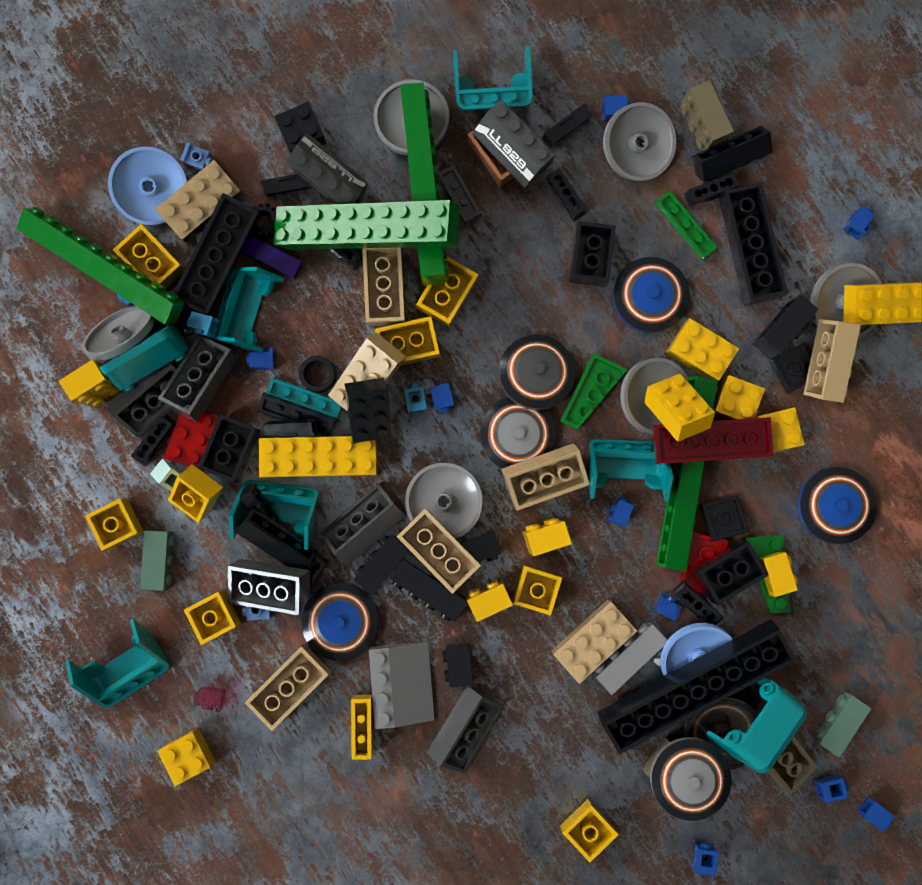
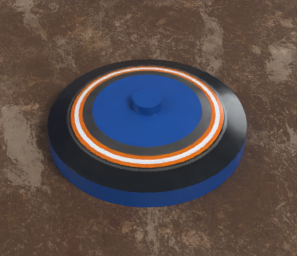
M658 257L641 258L627 265L619 274L613 289V302L619 317L631 328L644 333H657L669 329L682 318L689 304L690 293L685 276L673 263Z
M832 467L814 473L806 480L799 493L798 513L804 527L810 534L824 542L844 544L855 541L870 529L876 516L877 502L871 485L862 475L848 468Z
M346 582L328 584L317 590L306 602L301 618L302 632L308 645L320 656L334 661L350 660L364 653L373 643L379 628L378 609L372 597L362 588Z

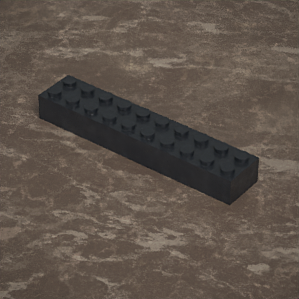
M770 619L598 711L597 714L601 725L618 753L622 754L790 665L796 659L781 630Z

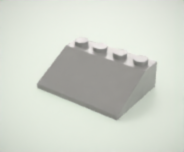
M428 642L371 646L369 649L375 729L396 728L435 720Z

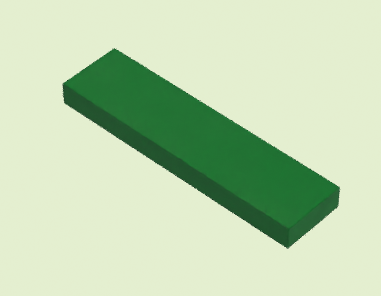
M671 190L654 203L702 261L718 248Z

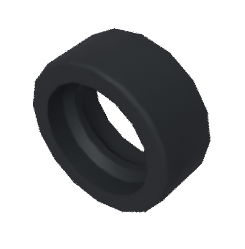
M319 355L311 356L301 364L299 379L308 390L321 393L329 390L335 384L337 377L336 369L333 363L326 357ZM315 363L324 364L329 370L328 380L322 385H313L307 379V370Z

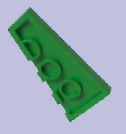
M593 353L560 422L577 430L628 369Z
M784 535L743 537L745 541L750 542L758 558L779 551L785 552ZM760 580L761 591L769 613L790 612L789 593L777 597L770 596L765 580Z

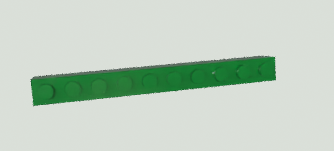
M38 207L23 208L17 230L163 324L177 323L185 302L179 299L178 295L164 290L161 284L150 281L148 276L136 272L131 265L120 262L117 256L106 253L101 246L89 242L87 237L76 234L71 227L62 225L57 218L45 214L43 209Z
M701 376L688 377L687 382L714 411L718 380ZM704 461L673 463V482L669 502L666 503L656 566L686 571L689 563V550L692 545L695 514L699 504V490L702 486V472L705 468Z

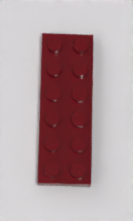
M771 417L713 421L710 429L679 442L663 424L653 425L656 464L774 456Z

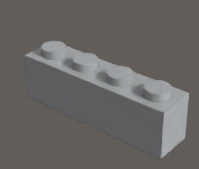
M643 623L637 629L638 633L634 637H630L619 651L617 649L609 657L610 659L605 664L602 663L595 669L596 672L593 675L611 695L662 649L667 642V639L652 623Z

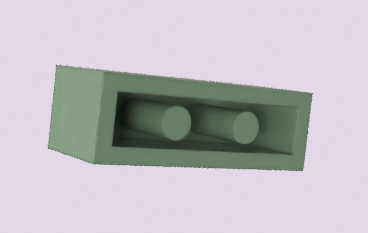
M144 531L140 589L164 591L171 586L172 575L170 574V567L173 566L174 556L171 555L172 547L175 545L173 531Z
M844 691L837 698L833 710L827 713L823 725L815 731L813 740L840 758L871 708Z

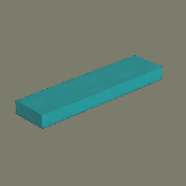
M273 377L266 392L333 416L337 421L343 408L330 397Z

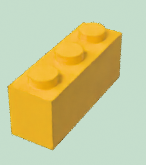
M353 695L351 698L352 760L372 759L373 698L372 695Z

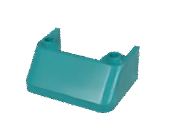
M526 46L524 52L525 73L515 74L511 79V87L474 89L470 78L466 76L459 77L457 50H453L455 96L458 108L463 111L490 110L501 99L509 108L527 107L533 97L530 46Z
M234 267L226 283L216 319L220 321L216 337L213 340L246 350L262 352V348L256 346L257 337L256 333L252 332L253 324L262 296L270 294L274 289L273 283L283 282L284 278L259 267Z
M175 323L167 324L164 329L136 344L128 351L113 359L105 360L99 369L120 391L124 389L127 392L136 386L135 382L174 359L177 362L186 357L185 352L188 351L189 346Z
M598 439L590 442L588 458L590 499H594L596 488L607 484V478L645 479V484L650 489H661L664 501L669 502L673 473L670 463H655L654 442Z
M258 480L245 481L229 514L230 540H234L236 529L249 512L239 498L244 488L255 484L282 523L295 524V532L298 535L304 536V550H308L314 532L318 491L314 488Z
M134 619L130 620L133 631L132 643L135 646L105 666L98 662H90L80 668L70 660L65 662L70 686L102 707L114 706L169 669L168 660L151 632Z
M763 678L757 681V685L760 686V696L767 703L746 733L740 730H732L724 739L709 730L706 733L719 749L758 773H767L772 769L807 717V711L800 702L775 682Z

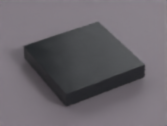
M805 343L792 348L779 357L769 360L786 394L806 384L811 354Z
M738 495L700 505L711 542L750 532Z

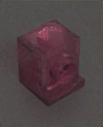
M203 686L198 689V692H195L194 703L196 706H202L204 710L216 708L215 712H220L224 708L226 689Z

